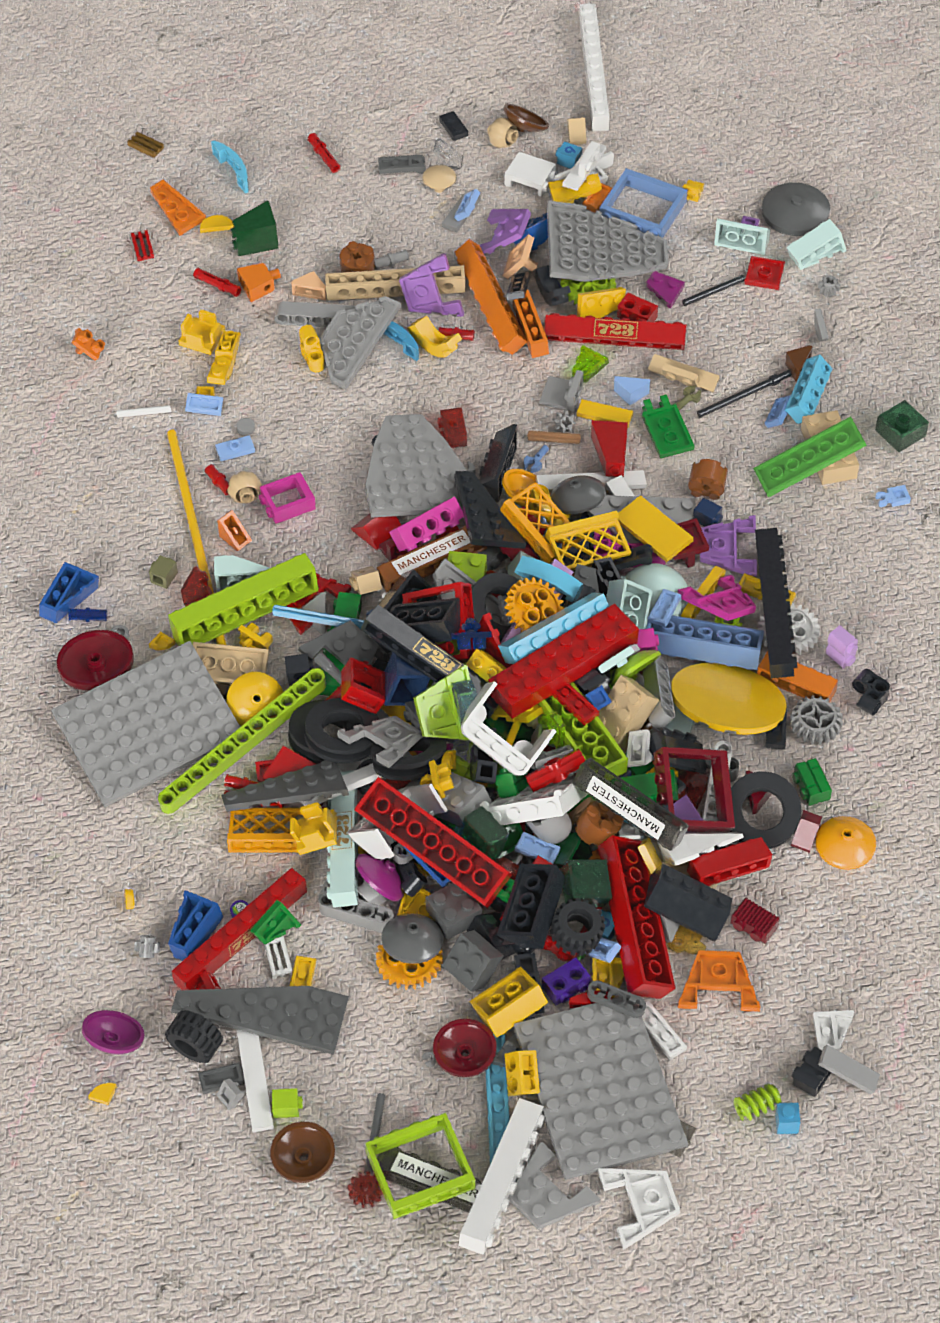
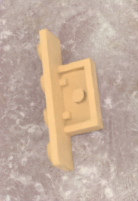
M657 354L653 355L648 367L650 372L665 376L669 380H677L684 385H692L710 392L715 391L720 379L717 374Z

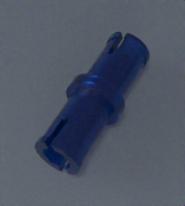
M86 607V609L69 608L68 613L69 620H86V622H90V620L107 621L108 616L107 609H90V607Z

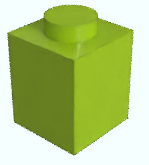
M298 1088L272 1089L273 1118L299 1117V1109H303V1096L298 1095Z

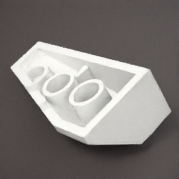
M668 831L663 833L657 842L663 862L676 866L700 857L699 853L714 851L715 845L721 847L743 838V834L738 832L674 833V831Z

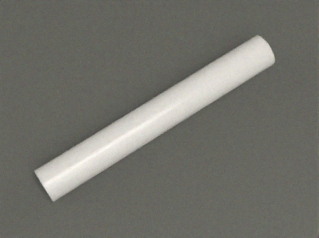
M171 406L117 410V418L171 412Z

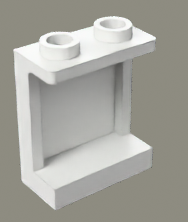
M518 152L505 172V186L511 187L514 182H518L538 189V196L542 197L549 190L548 182L554 181L555 175H557L555 163Z

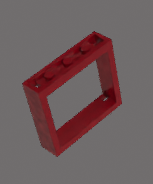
M662 747L653 753V764L655 765L654 781L657 785L656 801L659 804L658 819L665 825L663 831L729 832L735 828L727 751ZM669 758L711 760L717 821L675 819Z

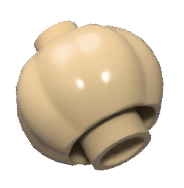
M497 118L488 126L487 133L493 146L508 148L517 141V127L508 118Z
M240 471L231 476L227 491L235 502L250 503L259 497L262 483L253 472Z

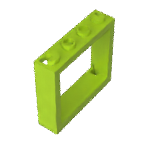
M446 1113L438 1116L432 1115L429 1119L422 1122H413L406 1128L392 1130L385 1136L374 1137V1140L365 1143L366 1154L393 1219L475 1189L474 1175ZM443 1130L462 1176L395 1201L376 1155Z

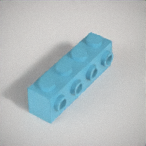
M821 355L806 359L785 408V411L797 424L802 423L803 416L814 414L826 383L830 378L832 367Z

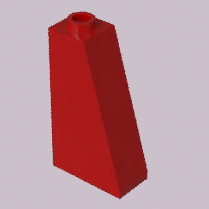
M592 420L591 438L605 476L618 477L622 475L624 477L628 422Z

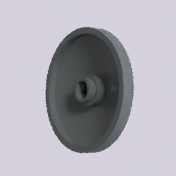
M791 182L778 185L768 191L762 202V216L765 222L775 231L785 235L804 236L807 232L812 231L829 219L830 204L827 197L819 189L808 184Z

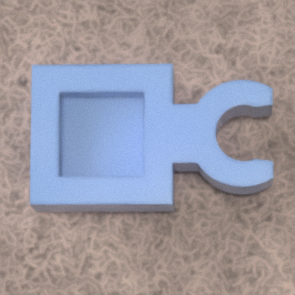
M905 485L887 488V493L877 492L875 497L876 500L883 499L879 501V507H885L888 503H891L892 507L909 504L911 500Z

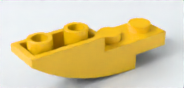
M223 330L215 350V359L207 376V383L225 385L226 381L230 379L238 352L241 332Z

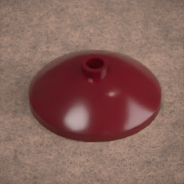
M457 1019L447 1023L438 1031L433 1042V1053L437 1064L445 1072L457 1077H472L481 1074L490 1067L496 1056V1040L493 1033L486 1025L473 1019ZM463 1053L469 1054L468 1056H462Z

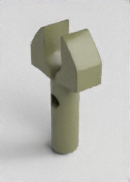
M695 386L686 387L683 390L685 397L676 404L678 409L681 410L690 401L697 404L701 398V389L696 394H692L695 391Z

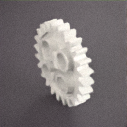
M792 603L790 607L791 612L787 613L792 616V626H789V628L793 629L794 640H791V643L795 642V650L798 655H801V650L808 652V647L814 648V643L818 642L820 624H818V618H814V613L808 614V608L802 610V605L795 608L794 603ZM761 616L760 622H758V630L764 631L763 646L766 647L764 616Z

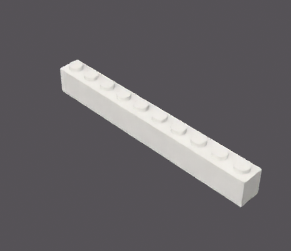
M580 4L579 22L592 132L609 131V110L596 4Z

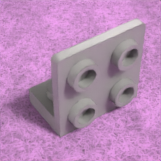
M576 370L575 376L571 377L570 380L549 376L539 403L574 412L583 387L584 372Z

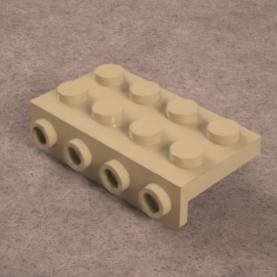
M193 642L194 649L214 683L231 685L243 674L249 672L267 673L269 649Z

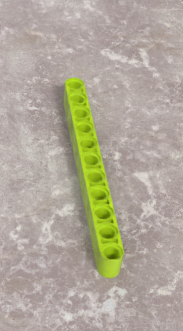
M318 668L310 670L163 789L158 795V802L162 812L172 814L285 723L298 707L312 701L326 688L323 670ZM286 703H291L289 706H284ZM271 715H277L274 718H269ZM242 739H247L245 742H239ZM227 751H232L230 754H225ZM212 763H217L215 766H210ZM198 775L202 776L199 779H195V777ZM181 788H187L184 791H179ZM167 800H172L170 803H164Z

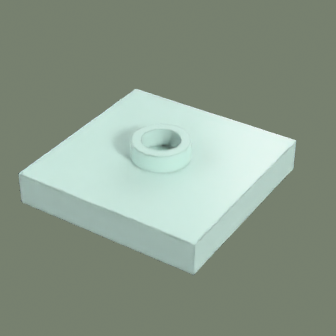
M637 644L627 647L598 667L600 672H607L616 665L620 668L628 662L627 658L638 652L640 648Z

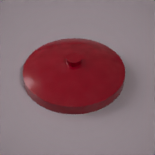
M93 630L79 634L69 640L61 648L57 656V669L61 679L67 685L85 691H90L130 671L134 663V654L130 642L123 635L109 630Z

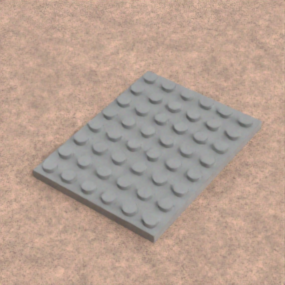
M190 641L51 709L55 720L104 808L202 759L240 728Z
M621 997L611 999L616 1004L623 1001ZM626 999L625 1007H627V1003L629 1002V1000H627V999ZM594 1003L514 1024L513 1028L521 1051L536 1050L540 1091L536 1096L539 1105L543 1106L542 1114L545 1116V1122L565 1180L598 1172V1168L609 1169L688 1147V1141L642 1016L633 1018ZM637 1004L633 1006L634 1010L639 1008Z

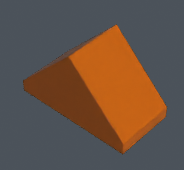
M230 510L217 520L219 537L236 551L241 550L252 541L233 510Z

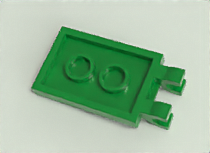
M667 394L660 396V408L657 409L653 408L650 399L643 400L642 419L660 459L694 450L695 445L676 404H670Z

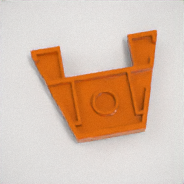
M699 950L681 998L678 1001V1008L697 1009V990L740 991L741 1011L760 1012V1003L757 1001L754 987L749 980V974L741 953Z

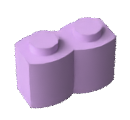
M839 625L829 634L826 654L843 669L846 666H851L856 660L858 640Z

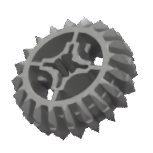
M812 695L811 699H808L805 696L803 701L799 700L797 705H794L790 714V725L793 727V733H797L798 738L803 737L804 742L810 740L811 744L816 741L821 745L822 741H825L828 744L830 739L834 740L836 735H839L843 725V715L840 713V707H836L835 702L829 703V698L823 700L820 696L817 699Z

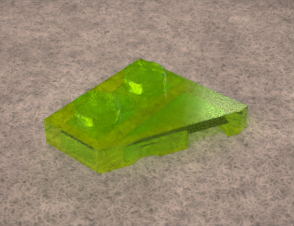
M582 345L580 355L577 356L576 364L572 369V376H575L576 370L583 371V382L586 383L609 363L608 357Z
M553 711L539 718L538 722L544 730H556L549 743H553L556 749L563 747L566 725L558 713Z

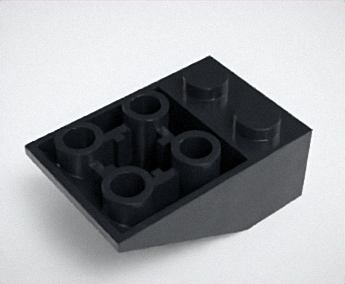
M504 911L476 915L466 932L475 930L504 955L501 960L516 953L514 949L517 944L497 936L501 923L500 917Z

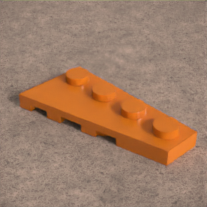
M162 179L150 187L151 194L179 236L206 219V214L165 180Z

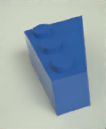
M184 890L182 906L178 910L177 922L174 923L168 942L174 958L182 961L209 939L223 919L218 903Z

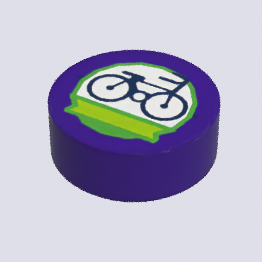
M244 900L235 901L230 907L231 917H235L249 904Z

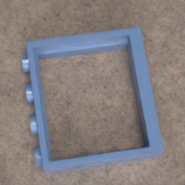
M626 168L600 206V212L606 218L613 216L637 225V230L643 233L649 231L655 236L659 235L663 238L686 204L687 190ZM625 186L673 202L660 224L612 208V205Z

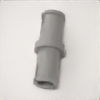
M406 249L393 254L387 253V256L374 259L375 268L377 270L389 265L391 267L395 266L396 263L409 260V255Z

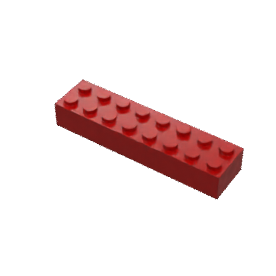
M614 603L488 679V683L494 681L497 683L490 696L511 719H514L550 697L553 691L561 690L565 687V684L573 683L627 647L637 644L639 628Z
M377 777L354 809L487 908L512 876L510 872L380 777Z
M612 835L598 846L617 943L622 947L619 952L627 991L637 996L661 999L675 990L676 987L660 915L644 907L651 873L638 849L642 841Z

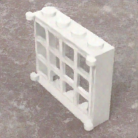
M579 770L576 776L566 778L556 784H549L535 792L528 786L518 795L506 798L498 797L490 805L487 801H483L480 804V808L485 809L489 827L563 816L588 794L584 780L585 772Z

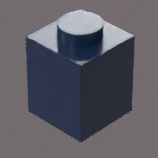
M703 497L694 508L693 519L697 518L699 524L704 527L721 523L723 519L722 506Z

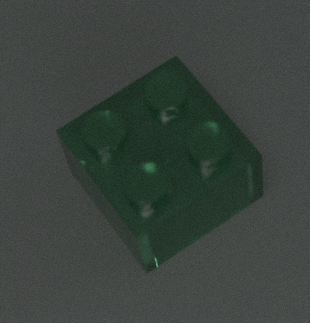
M904 400L877 416L875 431L895 450L901 452L926 437L929 422Z
M481 806L464 817L458 835L494 861L501 856L509 833L504 826L495 820L491 812Z
M606 859L567 860L560 868L566 877L563 886L565 903L569 899L575 901L576 898H580L583 902L585 899L589 900L588 903L591 905L594 903L597 905L596 907H604L612 899Z

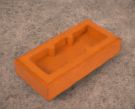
M601 183L602 190L588 196L582 202V205L596 213V211L600 210V206L612 190V187Z

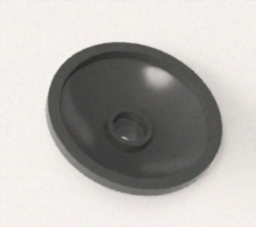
M586 475L573 476L561 481L552 490L550 497L562 513L579 514L597 507L603 501L605 487L600 480Z
M413 913L403 914L391 919L385 925L381 940L383 948L392 958L404 963L417 964L431 960L440 952L443 946V932L440 926L427 916Z

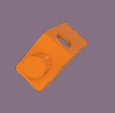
M264 263L237 268L238 281L250 302L273 292L275 289L274 280L281 278L278 268L269 271Z

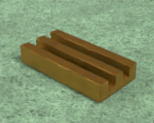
M138 131L135 133V136L131 137V140L127 141L128 146L153 158L164 149L163 143Z

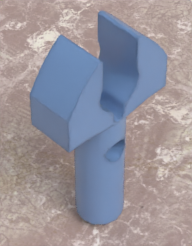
M543 445L534 457L526 456L524 458V470L534 463L530 468V472H538L542 468V463L539 461L548 452L549 447Z

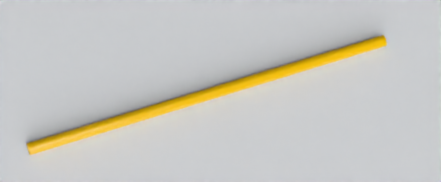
M169 430L167 432L203 589L205 597L210 594H214L177 434L175 430ZM224 634L215 638L216 644L226 645Z

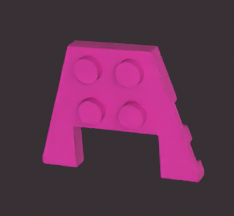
M732 575L719 578L717 585L722 587L723 591L703 596L689 586L679 589L677 592L681 594L682 600L727 621L755 613L756 610L754 602L747 593L743 594L740 584L734 582L735 578Z

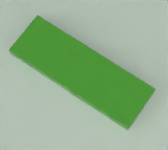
M850 416L753 469L769 498L867 445Z

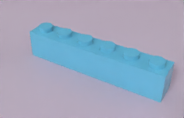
M591 593L498 645L505 663L514 664L608 608L609 604L604 593Z

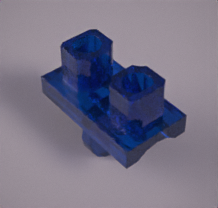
M468 618L465 624H462V629L465 632L451 633L452 639H457L458 650L471 649V639H473V649H486V638H491L492 633L477 632L481 625L474 618Z

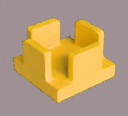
M200 310L199 318L194 316L192 318L191 314H187L181 324L182 336L179 339V345L211 355L221 338L223 330L226 331L225 326L217 322L215 313Z
M315 802L300 807V812L304 818L298 820L294 817L290 818V834L297 843V852L300 855L337 844V813L334 809L329 810L328 807L322 809L320 804Z

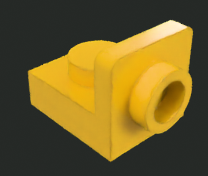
M688 180L683 185V189L687 190V199L698 202L704 189V183Z

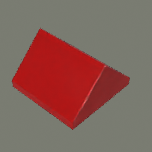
M369 513L355 524L351 531L375 550H378L379 544L392 538L389 532L401 526V523L396 516L371 517Z

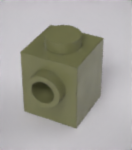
M161 555L151 564L149 570L151 583L166 589L178 573L176 561Z

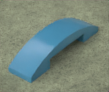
M391 321L383 334L403 345L404 354L416 361L419 360V347L415 339L407 330Z

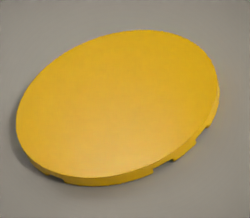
M719 663L695 664L677 672L671 683L673 702L676 707L691 720L697 723L701 721L708 724V728L721 732L730 730L736 731V734L743 735L758 734L777 727L778 723L785 716L786 700L777 686L765 677L742 667H730Z

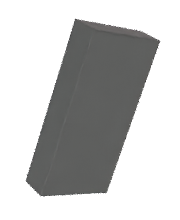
M240 1063L198 1073L203 1095L219 1091L223 1081L229 1078L233 1082H238L239 1085L245 1084Z

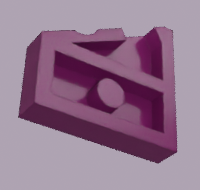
M654 271L647 280L646 287L651 292H654L656 297L663 299L667 303L666 306L671 309L684 289L685 282Z

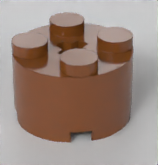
M355 241L349 242L340 252L341 272L375 271L373 248Z
M701 459L699 463L695 461L692 464L688 482L691 495L694 497L708 496L712 500H718L725 490L728 469L721 467L720 462L712 459Z
M593 801L587 805L576 819L577 827L575 829L578 836L589 845L591 843L596 844L598 848L612 835L616 836L624 823V819L602 801Z

